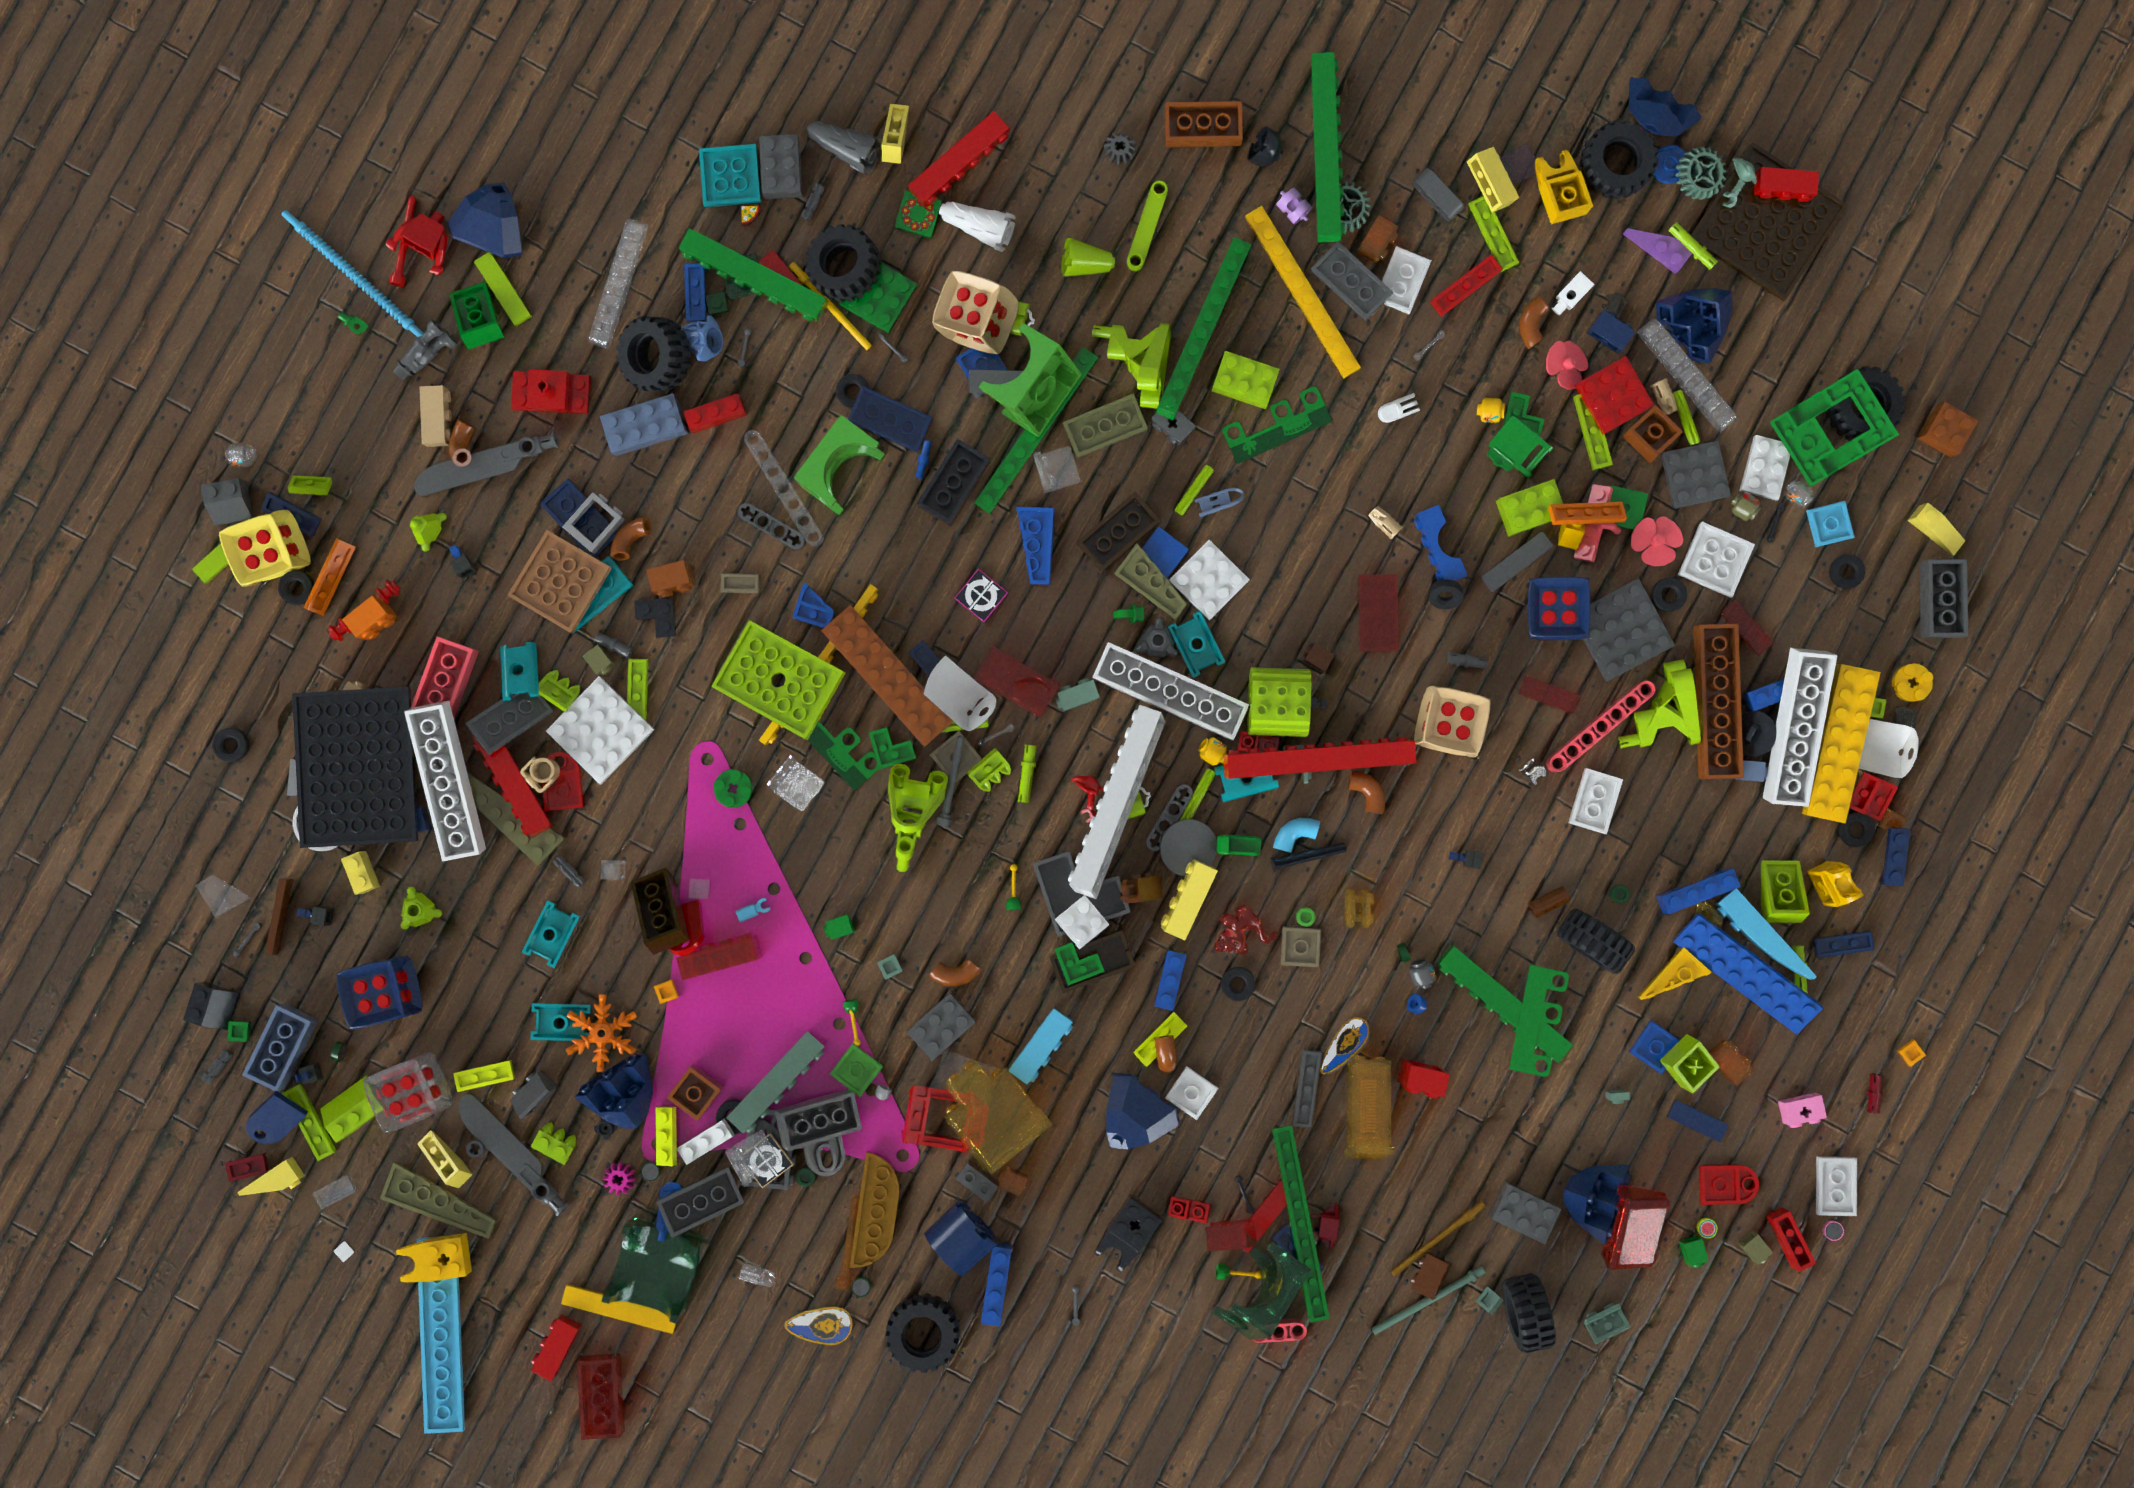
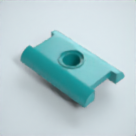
M1201 611L1192 614L1194 619L1179 626L1174 623L1168 626L1193 678L1200 675V670L1214 663L1217 666L1225 663ZM1192 640H1200L1202 647L1194 649L1191 645Z
M526 642V646L508 648L507 645L500 648L503 701L511 700L512 694L528 692L530 697L539 696L536 644Z
M1224 765L1214 767L1216 776L1220 775L1225 791V793L1221 794L1223 802L1279 788L1278 780H1273L1272 775L1251 777L1249 783H1244L1241 778H1225Z
M547 900L522 953L528 956L535 953L548 960L546 965L555 968L580 915L575 912L571 915L555 908L556 903ZM549 929L553 930L555 933V936L552 940L547 937V931Z
M532 1003V1012H536V1030L531 1031L530 1040L572 1041V1039H582L580 1035L588 1037L590 1032H586L587 1029L581 1030L583 1026L573 1027L572 1024L575 1021L566 1016L570 1010L577 1015L582 1011L587 1019V1013H591V1005ZM557 1018L564 1019V1027H559L556 1024Z

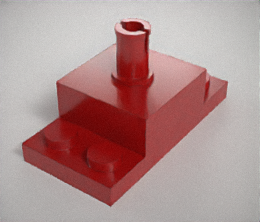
M528 369V372L513 371L511 410L589 414L591 376L553 370Z

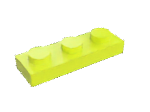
M1173 1012L1133 1053L1147 1067L1157 1057L1154 1038L1173 1035L1175 1039L1187 1025Z
M512 1060L453 1073L457 1092L516 1079Z
M656 1107V1165H677L676 1107Z

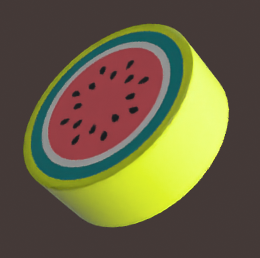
M1702 1218L1698 1221L1696 1229L1699 1235L1704 1238H1712L1716 1235L1717 1225L1713 1220Z

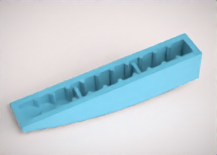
M1737 888L1731 890L1715 904L1718 907L1716 909L1718 913L1731 921L1730 926L1736 932L1740 931L1752 944L1770 958L1809 980L1817 977Z

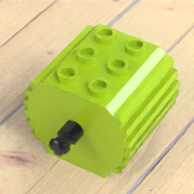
M1251 667L1248 683V735L1308 736L1311 709H1317V706H1321V709L1324 710L1327 706L1326 698H1321V701H1318L1317 698H1311L1310 669Z

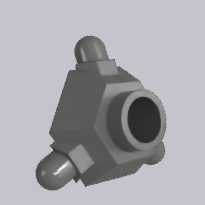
M1162 617L1156 618L1155 624L1149 626L1141 637L1140 644L1135 647L1136 653L1144 652L1148 656L1165 657L1170 655L1171 657H1176L1178 655V651L1174 648V639L1169 628L1165 627Z

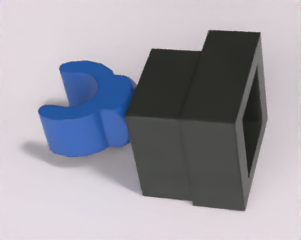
M456 544L449 547L451 554L455 558L450 563L458 577L464 579L477 572L470 558L465 554L463 555L461 549Z

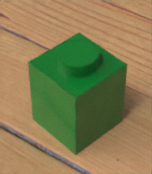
M849 914L825 922L824 931L827 937L830 936L831 940L855 932Z
M1696 1235L1679 1240L1686 1264L1697 1268L1703 1266V1263L1709 1262L1701 1237Z

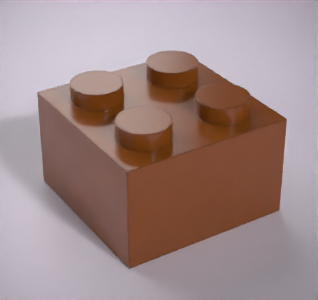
M1943 402L1935 406L1917 439L1943 454L1953 457L1960 454L1978 420L1947 402Z
M1655 405L1626 432L1623 438L1651 464L1683 431Z
M685 560L646 570L651 591L658 596H662V598L672 596L675 591H680V593L691 591V587L696 586L691 565Z
M693 1064L670 1092L667 1099L698 1121L717 1098L724 1086Z

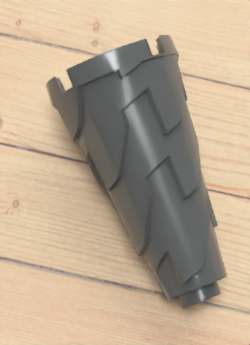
M819 121L811 122L807 127L810 139L820 144L822 148L837 155L839 159L850 164V167L860 173L867 175V172L871 173L876 166L881 154L877 152V147L882 149V140L880 138Z

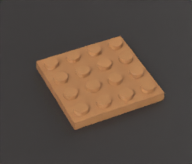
M546 530L507 596L573 634L612 568Z

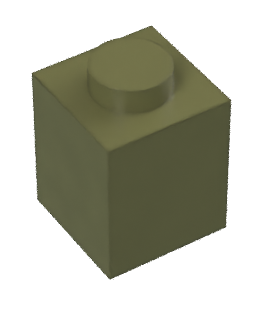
M598 644L582 656L597 675L603 674L604 676L612 671V666L615 664L604 648Z
M1751 1231L1738 1242L1749 1258L1758 1265L1768 1261L1773 1253L1754 1231Z

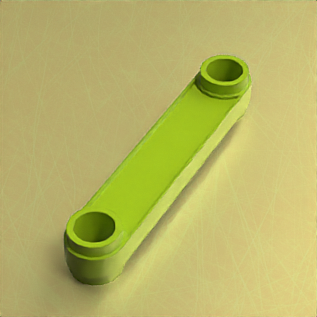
M1156 181L1151 186L1127 258V267L1131 271H1139L1144 265L1168 192V187L1163 181ZM1156 187H1161L1164 189V192L1158 194L1154 191V189ZM1136 258L1141 263L1138 266H1133L1130 261Z

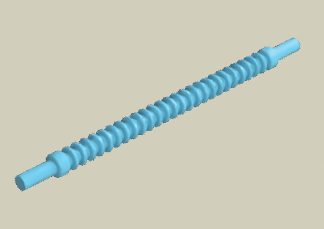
M288 210L282 212L281 215L295 227V231L301 234L302 237H306L307 241L310 240V244H314V248H318L319 252L322 251V255H326L330 262H334V266H338L339 270L342 269V273H346V276L350 277L351 281L354 280V283L358 284L362 291H366V294L370 295L371 299L374 298V301L378 302L382 309H386V312L390 313L391 317L395 316L394 319L399 320L398 323L402 324V327L410 330L417 337L424 334L411 318H407V314L399 311V307L395 308L396 305L391 300H387V296L383 297V293H379V289H375L374 285L371 286V282H367V279L363 278L362 274L359 275V271H355L354 267L351 268V264H347V261L343 260L342 256L339 257V253H335L331 246H327V243L323 242L322 238L319 239V235H315V232L311 231V228H307L303 221L296 219Z

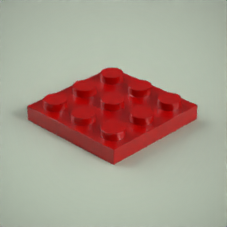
M1626 356L1574 385L1602 435L1655 406Z

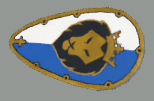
M1354 1017L1342 1025L1322 1059L1320 1072L1323 1075L1331 1074L1342 1068L1366 1046L1371 1034L1367 1021Z
M820 1307L793 1315L785 1321L784 1327L792 1335L817 1344L836 1345L845 1341L850 1335L852 1318L842 1307Z

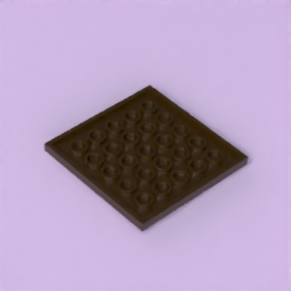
M1753 142L1741 157L1743 160L1754 165L1755 174L1761 167L1793 169ZM1734 168L1723 184L1724 186L1720 189L1690 235L1702 247L1705 246L1710 254L1780 300L1785 301L1848 204L1819 185L1817 195L1808 202H1801L1795 198L1790 200H1780L1779 197L1764 199L1760 198V195H1754L1755 184L1751 180L1745 182V185L1737 195L1735 206L1729 208L1723 206V203H1727L1730 197H1725L1723 194L1731 192L1738 183V180H1740Z

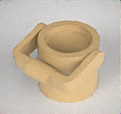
M533 757L521 769L520 773L532 788L542 793L558 778L560 768L553 759H537ZM529 767H530V775H529L528 772L526 771ZM538 782L547 784L542 788Z

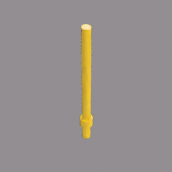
M792 262L789 268L798 276V280L810 290L823 296L811 283L806 271L803 272L795 262ZM827 298V309L868 351L872 345Z

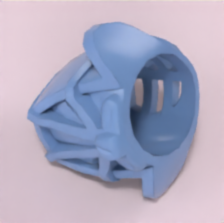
M711 315L707 316V322L697 321L682 327V330L687 335L686 340L690 342L689 352L696 355L697 360L707 361L721 352L723 348L722 333L718 323Z

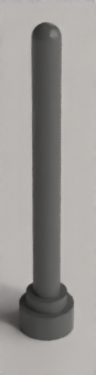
M962 735L957 737L942 813H939L935 823L944 827H950L952 821L949 812L965 740Z

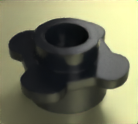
M601 1118V1122L594 1127V1131L602 1136L603 1139L608 1140L612 1132L616 1131L618 1127Z

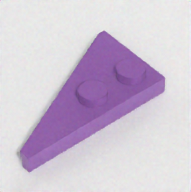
M1629 228L1623 233V235L1674 274L1678 273L1692 254L1675 237Z

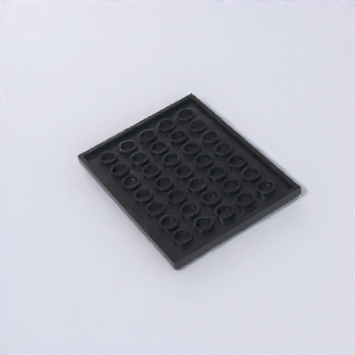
M391 687L292 693L300 848L418 841L414 748L404 711L411 708V688Z

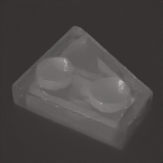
M215 875L195 885L215 918L251 899L247 894Z

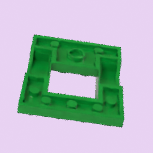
M1859 369L1854 370L1770 421L1810 487L1899 435ZM1851 396L1871 429L1835 449L1815 417Z

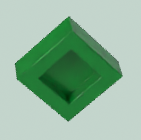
M229 1021L227 1041L248 1042L250 1039L251 1022Z

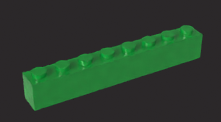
M690 228L678 248L683 253L682 256L687 260L693 261L695 259L699 261L701 267L707 270L712 268L717 271V275L725 279L727 276L734 279L733 282L740 287H744V285L750 287L752 293L758 296L763 294L768 297V301L776 305L778 303L785 305V309L795 314L797 311L803 314L802 318L809 322L813 320L818 322L828 303L827 298Z
M1450 945L1436 962L1440 965L1438 969L1446 976L1452 975L1455 978L1453 980L1454 983L1461 988L1465 986L1469 989L1468 994L1476 1001L1481 999L1484 1002L1483 1007L1491 1013L1495 1011L1499 1014L1498 1019L1505 1025L1511 1024L1514 1027L1512 1031L1516 1033L1522 1002L1455 946ZM1540 1021L1535 1050L1540 1048L1544 1052L1542 1056L1549 1057L1552 1061L1554 1060L1559 1063L1572 1048L1573 1044L1546 1022Z

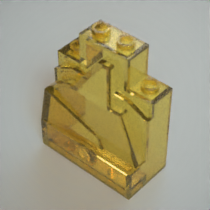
M969 1061L961 1067L962 1071L956 1075L954 1073L946 1079L947 1083L944 1086L958 1104L949 1106L945 1110L946 1114L943 1117L986 1172L993 1174L1053 1124L1040 1107L1033 1103L1007 1068H996L991 1072V1077L989 1078L978 1062Z

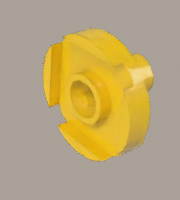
M1907 664L1895 671L1892 677V687H1894L1895 694L1900 699L1907 702L1920 701L1925 699L1931 692L1933 675L1920 664ZM1914 678L1916 686H1913L1911 688V684L1908 682V680H1912Z

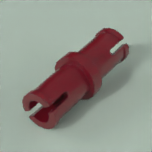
M1870 1073L1869 1090H1867V1095L1869 1096L1867 1112L1880 1114L1881 1097H1883V1092L1881 1091L1883 1075Z

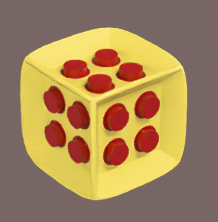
M278 510L271 514L257 516L229 526L219 532L220 542L234 577L242 587L278 578L287 572L300 570L311 564L306 542L296 519L289 510Z

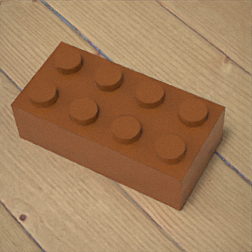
M1242 101L1165 102V147L1241 146L1243 140Z

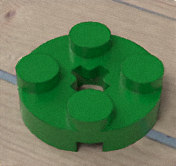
M739 770L724 771L713 784L716 799L726 807L737 808L745 805L750 800L753 790V784L749 776ZM730 784L738 785L736 794L728 791Z

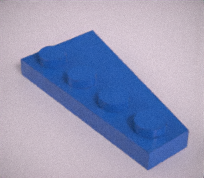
M1016 507L1030 584L1050 585L1055 509Z

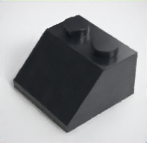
M207 982L195 983L183 1021L202 1027L228 1030L229 1021L232 1020L240 993Z

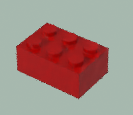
M1403 1058L1398 1082L1410 1093L1419 1095L1421 1091L1428 1097L1439 1099V1096L1445 1097L1450 1074L1441 1067Z

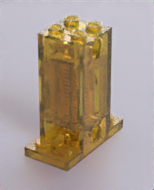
M1355 1056L1347 1063V1146L1344 1150V1158L1384 1159L1394 1154V1146H1391V1061L1386 1060V1057H1374V1059L1366 1060V1056Z

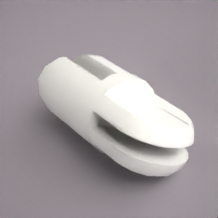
M1409 394L1381 406L1378 410L1379 419L1388 423L1420 411V408L1417 407L1403 412V410L1417 405V400L1400 405L1401 402L1414 398L1415 394Z

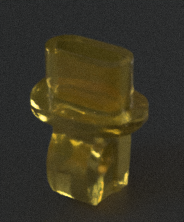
M1707 901L1698 903L1696 914H1702L1719 927L1723 922V917L1718 914L1717 909Z

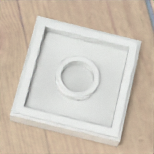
M1186 1066L1165 1096V1099L1197 1120L1219 1088Z

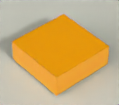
M673 979L654 986L660 1004L679 997Z
M1911 1039L1897 1050L1910 1067L1926 1056L1914 1039Z

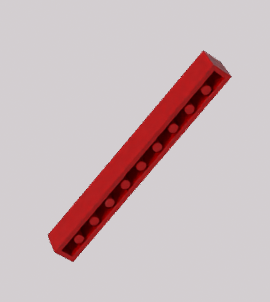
M1397 737V741H1390V738H1380L1375 743H1372L1371 739L1360 740V744H1353V741H1343L1341 745L1334 746V742L1323 743V747H1316V744H1305L1304 748L1297 749V745L1285 746V750H1278V747H1267V751L1259 752V748L1248 749V753H1241L1240 750H1230L1229 754L1223 755L1224 776L1228 779L1416 764L1415 740H1408V737Z

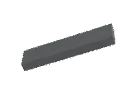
M1541 531L1480 578L1488 589L1494 592L1551 549L1553 544Z
M1302 1049L1292 1126L1312 1129L1322 1058L1321 1051Z

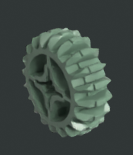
M1702 146L1684 153V157L1678 160L1680 165L1676 167L1679 173L1675 175L1680 179L1677 181V184L1682 185L1680 190H1686L1685 196L1691 195V199L1698 198V200L1708 199L1719 192L1718 189L1724 186L1722 182L1727 179L1723 176L1727 172V170H1723V166L1726 163H1721L1720 161L1723 156H1717V151H1711V148H1704ZM1697 158L1704 160L1707 164H1703L1702 161L1699 162ZM1695 182H1698L1700 185H1703L1705 188H1701V187L1697 186V185L1695 184Z
M1347 181L1343 183V198H1340V204H1344L1345 207L1349 208L1348 210L1344 208V216H1342L1344 221L1341 220V223H1345V233L1347 228L1352 233L1354 232V227L1360 229L1361 224L1366 223V218L1370 216L1368 210L1371 209V205L1367 204L1370 202V198H1364L1367 192H1360L1361 185L1356 189L1354 188V182L1348 186ZM1346 194L1353 196L1355 199H1349ZM1360 206V214L1352 220V210Z

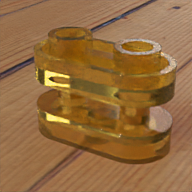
M1346 889L1345 927H1354L1355 922H1360L1361 928H1369L1370 924H1373L1374 914L1371 912V905L1374 904V893H1371L1370 889H1361V895H1355V889ZM1355 902L1360 903V914H1355Z

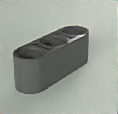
M1426 168L1412 181L1416 190L1446 221L1450 222L1464 209L1462 202L1429 168Z

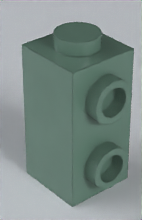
M1089 678L1078 681V685L1072 688L1071 685L1061 687V692H1058V697L1055 698L1058 708H1063V711H1067L1100 699L1094 680L1089 681Z

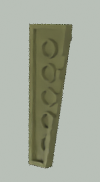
M468 773L476 808L537 866H540L566 839L552 828L534 838L530 837L529 834L526 836L520 827L522 825L519 818L516 819L510 810L513 808L510 801L507 803L502 794L493 790L471 773Z
M398 1162L393 1163L380 1199L488 1239L491 1237L497 1221L493 1216Z

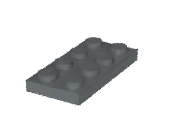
M1336 242L1311 268V271L1365 321L1393 295L1391 289L1339 242Z
M528 692L512 694L511 700L503 701L501 699L466 722L465 726L486 753L491 755L551 715L553 710L541 695L530 697Z

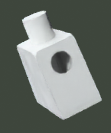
M1580 271L1556 296L1558 301L1552 306V310L1558 315H1561L1566 308L1571 310L1591 289L1594 283ZM1568 293L1573 297L1571 300L1566 296Z

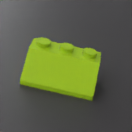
M366 1075L320 1108L324 1127L335 1143L348 1137L380 1114L386 1104L389 1105L386 1099L380 1100L377 1097L376 1089L378 1087L369 1075Z

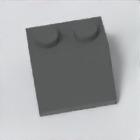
M236 478L201 485L204 505L215 526L254 518L247 481Z
M542 1070L537 1073H531L526 1078L527 1083L523 1087L520 1085L512 1093L514 1097L510 1102L520 1119L530 1115L558 1087Z

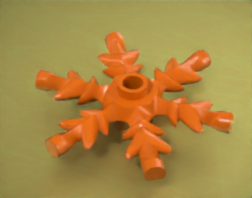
M599 994V1005L594 1003V1008L598 1012L594 1013V1015L599 1018L596 1023H591L590 1017L586 1019L582 1011L577 1015L570 1010L566 1016L575 1021L572 1024L573 1027L583 1026L581 1030L588 1029L590 1032L588 1037L580 1035L582 1039H572L574 1045L565 1049L567 1054L571 1055L578 1050L580 1055L585 1047L589 1049L590 1043H596L598 1048L593 1051L596 1055L592 1062L597 1061V1072H604V1061L609 1062V1058L605 1054V1052H609L605 1048L607 1043H612L613 1049L617 1046L621 1055H623L624 1050L631 1055L637 1050L633 1046L628 1045L631 1042L630 1039H621L622 1036H614L615 1029L622 1031L621 1027H631L629 1021L637 1018L635 1011L630 1012L626 1016L625 1012L622 1011L618 1019L614 1017L613 1023H607L605 1018L610 1015L607 1011L611 1007V1004L606 1005L607 994ZM599 1030L605 1031L603 1037L598 1036Z

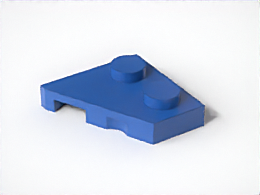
M803 583L792 618L825 628L833 620L835 611L807 584Z

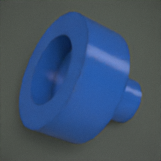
M1418 994L1411 995L1407 1001L1408 1011L1416 1015L1421 1014L1427 1009L1426 999Z

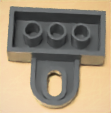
M844 1089L774 1110L782 1147L787 1151L803 1147L808 1167L820 1176H831L842 1168L845 1162V1149L841 1135L862 1129L855 1095L850 1089ZM825 1147L829 1148L832 1160L831 1164L827 1167L822 1165L820 1151Z

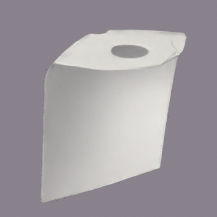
M946 655L935 666L925 686L924 695L966 731L974 730L985 722L996 706L995 696L959 668ZM981 698H984V699L975 707V705H976V703L978 702V700L981 699ZM989 707L985 715L979 716L982 709ZM969 710L973 711L970 716L967 715Z
M1870 719L1858 769L1894 778L1905 777L1917 758L1919 741L1916 730L1905 725ZM1913 748L1914 753L1912 758L1909 760L1908 753L1910 749ZM1900 749L1904 750L1902 756L1899 755Z

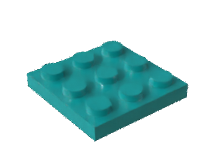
M756 144L699 149L704 207L761 203Z

